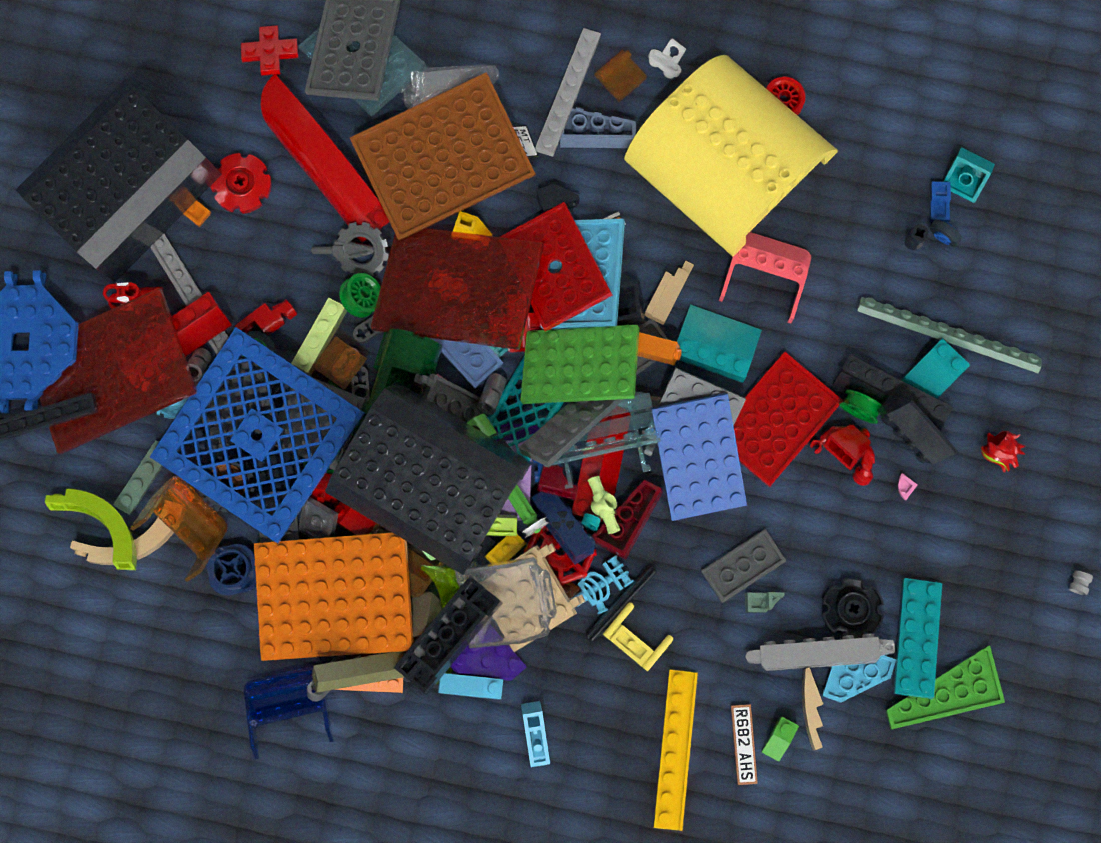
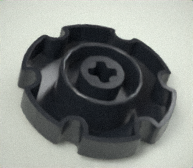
M858 578L843 579L840 581V587L832 585L822 600V605L827 609L826 612L822 613V619L831 633L839 631L841 639H843V636L853 635L854 639L862 638L865 632L875 633L884 618V614L879 611V608L884 605L879 591L873 585L869 588L865 587V581ZM851 606H855L857 608V610H855V613L849 612Z

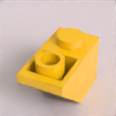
M460 211L451 239L487 251L493 234L478 217Z

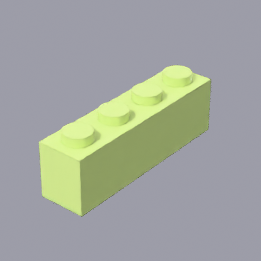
M328 298L291 363L310 377L347 313L342 304Z

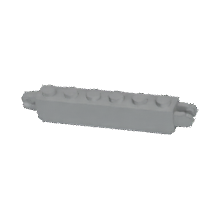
M874 634L862 635V638L855 639L853 635L843 636L842 640H835V637H825L823 641H815L814 638L803 639L802 643H795V640H785L784 644H776L775 641L764 642V645L760 646V650H750L745 657L749 663H761L762 668L766 671L877 663L880 656L895 653L894 640H882L874 637Z

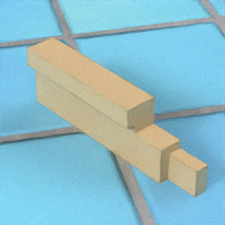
M685 261L682 269L678 268L675 276L665 272L645 311L646 317L664 325L694 264Z

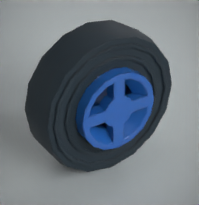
M934 220L929 228L935 238L946 245L956 247L962 240L961 234L947 222Z

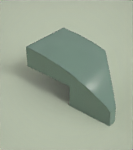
M745 593V613H766L783 598L784 593Z

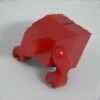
M325 473L310 497L314 500L317 499L320 503L329 501L331 507L332 505L336 507L338 500L325 492L332 474Z

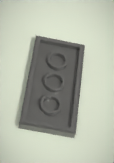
M766 529L702 569L701 573L720 602L723 603L785 563L786 559Z

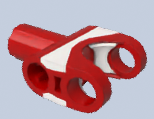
M129 282L109 284L103 289V296L114 311H138L145 305L163 304L164 302L162 287L138 288L135 283ZM109 289L117 290V293L112 294L110 297H107V291ZM112 303H121V305L115 307Z

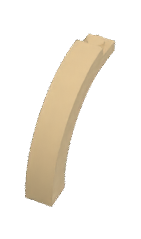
M164 501L162 510L154 524L143 535L134 540L137 560L160 548L173 535L187 507L182 504ZM72 541L70 549L74 550L75 554L86 557L88 554L86 561L100 565H114L112 562L113 547H96Z

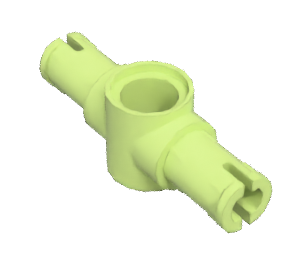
M599 476L588 479L594 495V501L591 503L593 513L603 519L608 534L620 531L614 515V509L617 507L615 497L604 490Z

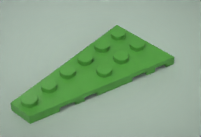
M990 645L936 678L933 699L908 696L888 708L886 714L890 730L1005 703Z

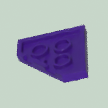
M489 623L478 632L450 666L457 675L499 678L507 681H512L527 668Z

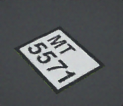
M527 125L513 126L527 157H539L535 151V145Z

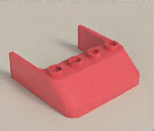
M749 232L746 235V244L732 257L719 301L722 302L725 297L731 274L736 264H742L796 281L799 286L787 322L791 324L807 278L811 262L810 253L805 249Z

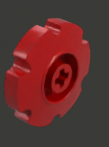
M240 153L223 158L220 161L221 168L217 169L222 175L210 186L212 192H217V195L214 197L217 203L232 213L235 209H240L242 214H246L262 206L260 200L269 197L272 187L270 175L264 174L267 171L265 164L259 158L250 154L246 158H242ZM239 181L243 182L242 186L239 185Z

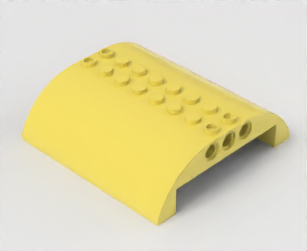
M720 55L709 60L693 72L651 114L632 140L624 160L733 257L746 244V235L820 161L825 165L838 150L729 56Z

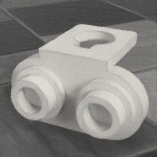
M671 39L663 52L655 49L650 51L648 54L649 63L653 67H659L663 70L667 78L678 77L681 73L678 62L685 53L686 48L674 39ZM671 46H675L679 50V54L673 56V58L670 56Z

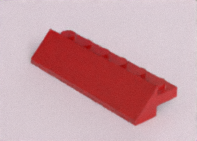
M207 292L113 357L124 375L138 390L163 373L169 364L178 363L231 327L232 324L211 293Z
M616 406L589 431L577 485L579 486L572 508L573 516L584 517L585 513L596 516L591 509L594 495L588 479L599 476L604 490L615 496L632 412Z

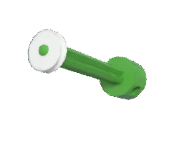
M481 414L467 422V424L491 438L497 435L496 430L485 414ZM516 485L508 500L523 521V524L528 526L523 531L526 537L533 533H539L541 528L549 522H546L545 518L538 521L537 514L519 486Z

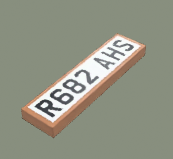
M751 704L731 706L737 785L758 784Z

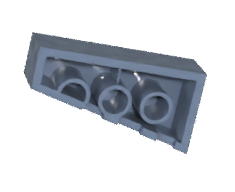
M577 107L576 109L572 108L560 139V148H629L636 135V121L615 116L608 117L598 112L591 113Z

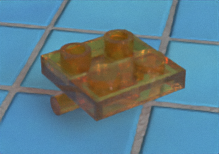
M623 50L619 52L594 75L618 102L622 101L647 79L643 71L631 60L630 57L632 55L628 50L626 52Z
M335 337L313 368L345 390L367 358L338 337Z

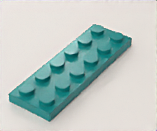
M909 578L902 580L893 694L928 699L934 698L942 583Z

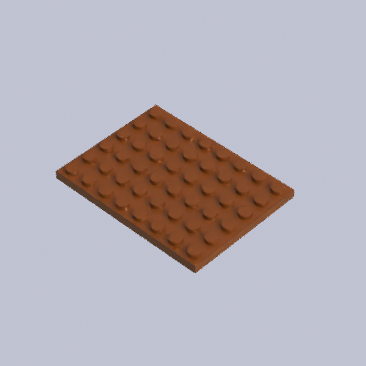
M487 72L350 137L399 241L536 175Z

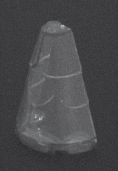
M492 64L397 69L400 92L404 95L403 102L408 109L487 72L492 84H495L499 78V71L496 65Z

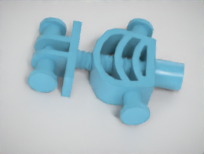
M617 555L607 561L612 564L614 569L611 570L606 562L602 564L608 573V576L605 578L596 572H590L585 579H578L580 581L578 587L581 591L573 598L583 595L585 602L588 600L592 607L597 606L598 615L608 611V608H605L603 603L610 596L608 584L614 582L618 590L621 591L623 587L618 580L622 579L625 584L624 587L634 582L628 576V570L625 572L622 570L624 564H620ZM618 571L620 575L618 577H615L613 573ZM595 576V577L599 578L600 581H599V582H596L595 580H593V579L590 578V577ZM585 581H589V582L592 583L593 585L590 586V585L587 584ZM605 587L607 594L603 598V593L601 589ZM597 591H598V593H599V600H598V601H597V599H596V594H595Z

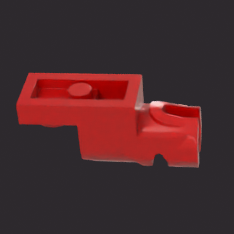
M286 299L273 306L272 310L264 303L236 324L235 327L244 333H249L257 325L263 333L270 335L285 325L283 317L291 320L297 315V312Z

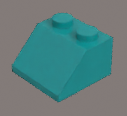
M961 147L943 182H951V192L975 203L995 164Z

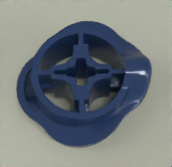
M241 544L218 547L208 553L206 567L209 583L216 592L222 595H233L248 592L256 587L255 555L248 547ZM238 555L230 562L224 561L228 556ZM243 561H245L246 563L245 574L241 570L242 565L244 564ZM220 565L223 568V574L221 575L222 579H220L219 576ZM226 565L233 567L238 574L232 573ZM234 578L241 579L236 584L227 585V583L229 581L231 582Z

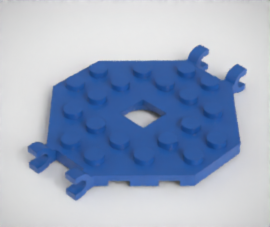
M40 270L33 271L35 285H17L18 275L13 274L12 271H4L6 286L0 291V413H9V400L27 399L24 405L25 411L38 409V399L43 395L42 392L49 385H53L63 375L62 372L68 366H72L76 362L79 323L45 287L47 274L42 273ZM16 333H30L29 351L12 350L13 337Z

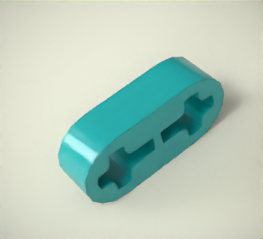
M585 513L581 523L587 529V532L596 533L601 519L592 514Z

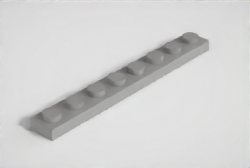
M583 28L535 147L536 152L554 156L600 41L601 33Z

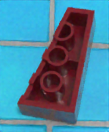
M644 480L615 511L614 515L620 531L608 534L604 523L592 535L595 544L626 560L663 494L662 489Z

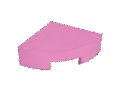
M902 473L897 484L899 494L904 500H907L918 484Z

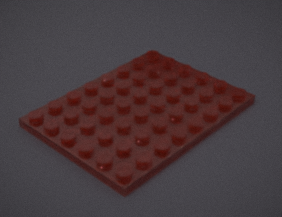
M425 228L400 241L395 234L374 311L371 329L381 332H387L389 329H401L414 332L413 334L421 337L520 350L544 244L543 242Z
M157 288L78 324L76 362L72 366H68L62 372L63 375L42 392L43 395L40 397L42 407L88 393L95 394L98 413L49 427L57 453L63 454L197 394L163 290Z

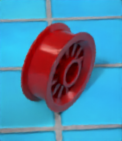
M779 77L768 84L766 89L796 115L801 112L805 103V91L797 80L790 77ZM780 96H786L789 101H782Z

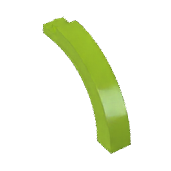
M66 489L65 496L62 494L46 495L45 503L49 510L81 512L102 522L108 528L112 537V562L116 569L136 570L137 552L134 539L125 521L111 504L94 494L76 489Z

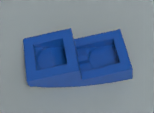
M931 182L930 222L941 220L949 223L951 182Z

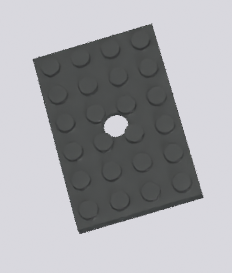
M326 0L305 93L316 96L379 101L401 1ZM353 41L360 43L358 51H347V46L351 45Z

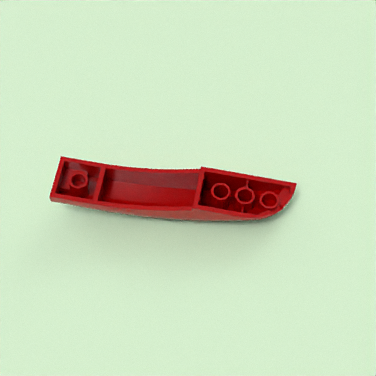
M274 74L262 91L260 103L261 112L268 127L347 225L354 222L357 225H362V222H366L373 229L376 227L379 230L390 222L378 198L305 107L279 77ZM357 237L361 243L367 240L365 237Z

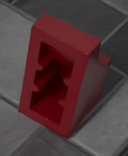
M553 463L550 467L544 465L538 491L576 500L579 486L571 484L564 477L563 467L556 463Z

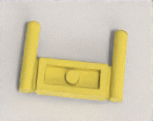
M629 602L604 631L603 635L646 671H649L671 644L673 637L667 635L656 650L653 651L621 624L634 609V604Z

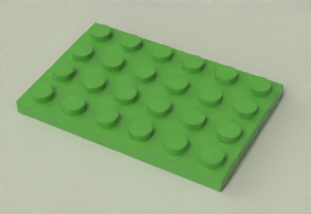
M623 325L555 329L546 332L544 330L528 331L526 335L520 401L522 404L635 399L639 326Z

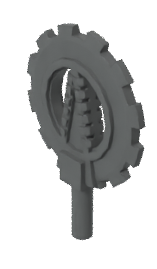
M354 222L348 224L349 228L346 230L342 228L338 233L340 235L339 239H335L332 247H312L311 249L312 254H333L336 261H340L342 264L341 268L346 273L348 271L353 273V275L365 273L371 277L374 276L375 271L380 272L385 267L383 263L388 261L389 253H386L388 242L380 235L382 232L377 227L373 229L366 222H362V225H357ZM355 237H365L370 240L372 245L352 242L351 240ZM374 254L372 260L368 263H358L353 260V258Z

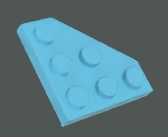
M883 655L880 656L877 663L831 666L822 696L841 703L891 678L896 659Z

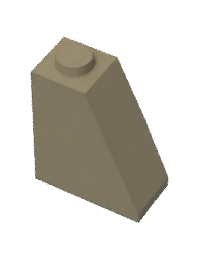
M432 592L415 594L411 600L414 643L442 610L441 601Z

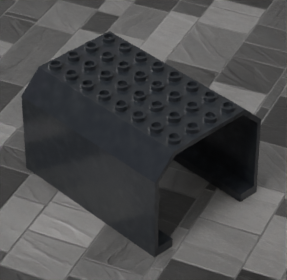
M125 79L18 186L16 191L78 254L96 270L116 282L222 174Z
M396 382L384 388L370 408L333 472L325 492L464 575L483 547L481 543L518 481L524 478L533 462L399 382Z

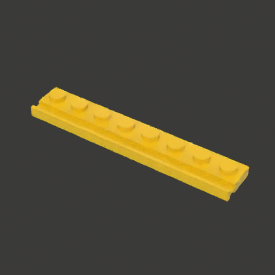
M669 670L653 828L679 831L683 829L698 676L696 672Z

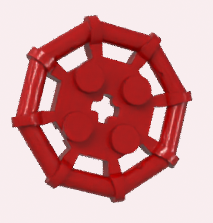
M544 526L539 533L532 534L527 547L524 549V553L535 547L539 538L544 540L540 549L550 544H553L556 550L562 547L552 535L546 534L549 530ZM594 549V553L584 559L582 566L578 563L574 565L566 553L558 555L554 551L545 558L551 569L558 571V576L556 577L561 586L580 578L585 579L588 576L587 572L594 556L597 555V551ZM571 568H574V570L576 571L574 573L563 576V571L567 572Z

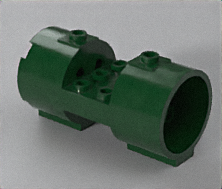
M389 329V331L384 332L373 366L374 369L378 370V374L370 399L364 402L362 408L365 414L355 428L350 441L354 438L367 413L384 388L399 382L420 396L422 395L423 385L414 382L415 376L418 374L430 377V374L435 373L442 351L441 344L428 337L423 338L413 334L414 332Z

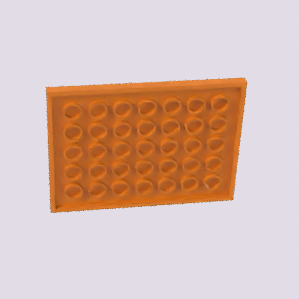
M394 533L280 541L278 544L276 542L254 543L261 661L408 651L414 644L406 540Z

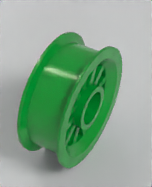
M354 274L350 279L344 281L340 287L339 296L341 303L346 311L355 317H367L372 312L377 311L383 303V292L379 283L368 274Z
M846 390L847 397L844 403H840L839 406L860 420L877 424V417L879 415L877 411L882 405L862 393Z

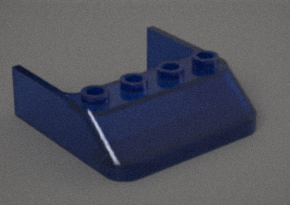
M313 667L251 680L244 685L243 691L250 747L255 760L259 759L256 728L260 725L323 712L325 730L329 742H334L327 697L325 696L320 701H312L307 696V686L313 680Z

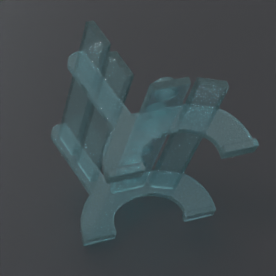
M650 393L636 395L635 399H624L605 417L630 412V416L599 422L578 442L634 430L633 433L624 434L623 439L616 440L615 436L605 438L604 443L597 444L596 441L587 442L585 447L581 448L573 445L552 464L564 463L568 484H565V489L573 488V484H575L570 461L638 447L643 472L651 471L649 463L645 464L642 446L661 442L659 432H654V428L642 430L643 434L639 435L638 429L654 426L652 412L634 415L636 410L652 407ZM547 415L540 416L538 418H546Z

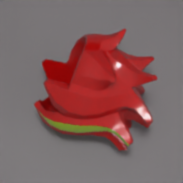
M1002 431L993 436L988 433L987 445L981 447V453L986 460L1001 466L1003 472H1006V470L1008 472L1010 471L1009 463L1014 468L1019 467L1017 455H1025L1020 449L1026 446L1015 440L1020 434Z

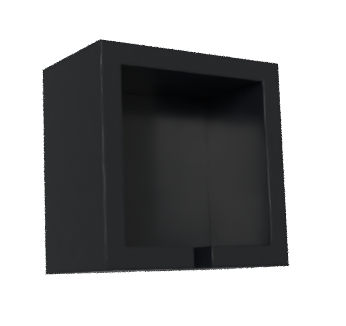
M637 280L620 283L617 326L646 324L642 288Z

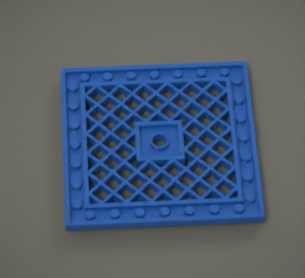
M235 327L150 455V458L278 544L365 413ZM242 355L246 357V359L239 360ZM248 362L250 372L240 373L239 364ZM252 362L263 369L254 371ZM235 367L236 375L229 376V374ZM268 372L279 380L270 381ZM264 373L266 382L256 384L255 374ZM251 375L252 385L243 387L241 377ZM237 378L239 388L230 390L228 380ZM224 383L226 391L218 392ZM280 383L282 393L272 395L271 385ZM284 383L295 391L286 392ZM267 386L268 396L259 398L257 388ZM253 389L255 399L246 400L244 391ZM240 392L242 401L232 403L231 393ZM226 394L228 404L219 406L217 396ZM296 394L298 404L289 406L287 396ZM300 394L311 401L302 403ZM283 397L285 407L275 408L273 398ZM214 400L215 407L207 409L211 401ZM269 400L271 410L262 411L260 401ZM256 402L257 411L251 408L248 412L247 404ZM316 404L327 412L318 414ZM242 405L244 415L235 417L233 407ZM312 405L314 415L304 416L303 406ZM299 407L300 418L291 419L289 409ZM229 408L231 418L222 419L220 409ZM216 410L217 421L208 422L207 412ZM285 410L287 420L278 422L276 412ZM272 413L273 421L265 417L264 414ZM203 415L204 423L196 425ZM328 415L330 425L320 427L319 417ZM332 415L337 418L335 422H333ZM315 418L317 428L307 430L305 420ZM244 419L237 429L236 420ZM232 421L233 431L224 433L222 423ZM301 421L303 431L294 433L292 423ZM218 424L220 434L211 436L209 426ZM288 424L290 434L282 435L284 429L278 425ZM205 427L207 437L197 438L196 428ZM259 429L262 432V438L255 441L252 434L255 430ZM330 429L323 439L321 431ZM192 431L193 440L185 441ZM318 432L319 442L310 443L308 433ZM304 434L306 445L296 446L294 436ZM233 435L230 441L236 445L227 446L225 436ZM221 437L223 448L213 449L212 439ZM291 437L292 447L283 449L281 439ZM207 440L209 450L200 452L198 442ZM277 442L279 450L270 452ZM194 443L196 453L187 455L185 445ZM318 446V448L312 455L311 447ZM237 448L238 458L229 460L228 450ZM241 448L252 456L243 457ZM307 448L308 458L299 460L297 450ZM223 451L225 461L216 463L214 453ZM293 451L295 461L286 463L284 452ZM280 453L282 464L272 465L270 455ZM210 454L212 464L203 465L201 455ZM197 456L198 465L188 458ZM267 458L268 466L259 468L257 459L264 462ZM253 459L255 469L245 471L244 460ZM239 462L241 472L232 474L230 463ZM308 462L301 472L300 463ZM226 464L228 475L218 476L217 466ZM296 464L297 475L288 476L286 466ZM213 467L214 476L204 469ZM282 467L284 477L275 479L273 469ZM269 470L271 480L261 482L259 471ZM255 472L257 483L248 484L246 474ZM242 475L244 485L234 487L233 477ZM229 478L230 487L220 481V479ZM297 478L293 486L290 488L289 479ZM285 480L287 491L277 493L275 482ZM271 483L273 494L264 495L262 485ZM258 486L260 496L250 498L249 488ZM245 489L246 497L235 490ZM287 494L281 504H279L278 496ZM274 497L276 507L267 509L265 498ZM261 500L262 508L252 501ZM270 511H275V513L273 514V516H272L271 514H269L268 512H270Z

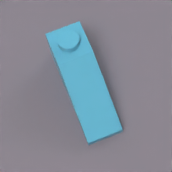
M444 673L439 680L438 693L501 699L503 679Z
M536 701L521 704L530 765L535 767L550 764L541 703Z

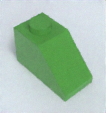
M779 717L761 753L779 762L799 726L783 717Z

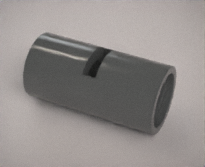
M198 348L193 352L183 369V375L187 380L196 382L201 379L211 361V354L208 350Z
M493 373L488 376L477 404V409L481 413L486 415H493L507 382L502 375Z

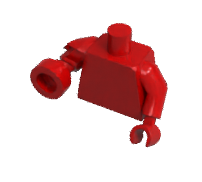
M854 425L847 427L834 426L820 437V440H813L811 442V448L819 445V448L814 451L815 454H819L822 451V445L824 444V447L849 470L862 458V466H858L855 469L853 479L862 486L868 485L873 478L871 469L873 463L875 464V454L870 446L871 441L868 439L870 433L866 428L858 430Z

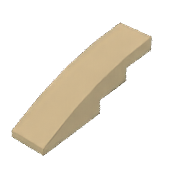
M806 668L803 670L802 680L803 713L812 750H817L823 747L816 728L822 727L823 724L816 707L823 705L811 670Z

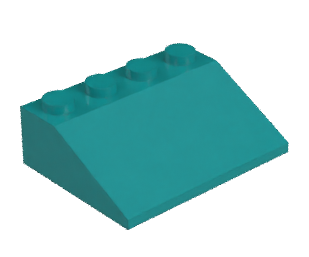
M690 304L677 340L680 349H682L680 361L743 383L762 330Z

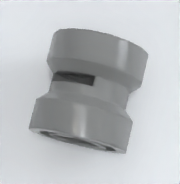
M1074 571V582L1070 584L1069 590L1077 594L1088 595V585L1092 582L1093 576L1085 572Z

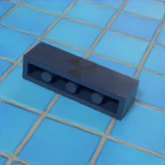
M544 492L531 497L530 505L540 520L545 518V521L549 522L546 528L574 565L592 555L595 549L593 537L586 534L582 523L573 517L570 507L568 505L565 506L561 501V496Z

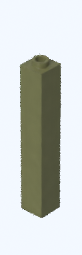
M407 651L390 652L313 666L312 678L316 693L403 678L404 676L394 667Z

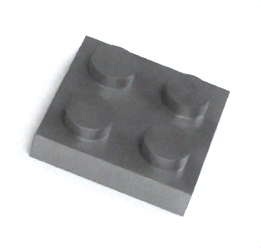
M309 497L302 508L298 531L311 539L334 537L338 513Z

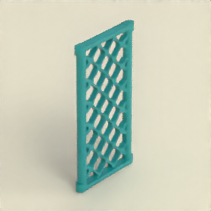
M523 357L503 390L495 413L487 418L492 426L498 429V435L492 439L497 440L513 434L514 440L508 443L510 447L515 445L516 453L530 461L531 458L520 453L519 443L527 441L532 436L528 432L530 426L538 424L540 428L559 412L564 402L545 403L539 407H536L534 403L531 410L523 412V404L519 397L521 389H517L515 386L518 380L523 378ZM509 395H516L517 402L508 406L506 400ZM519 406L520 414L511 417L510 409ZM547 408L549 410L547 417L539 419L538 411ZM507 411L508 418L498 422L496 417L499 412ZM535 413V421L526 423L525 416ZM522 418L523 425L514 428L513 421ZM510 422L511 429L501 433L500 426ZM525 429L526 436L517 440L516 432Z

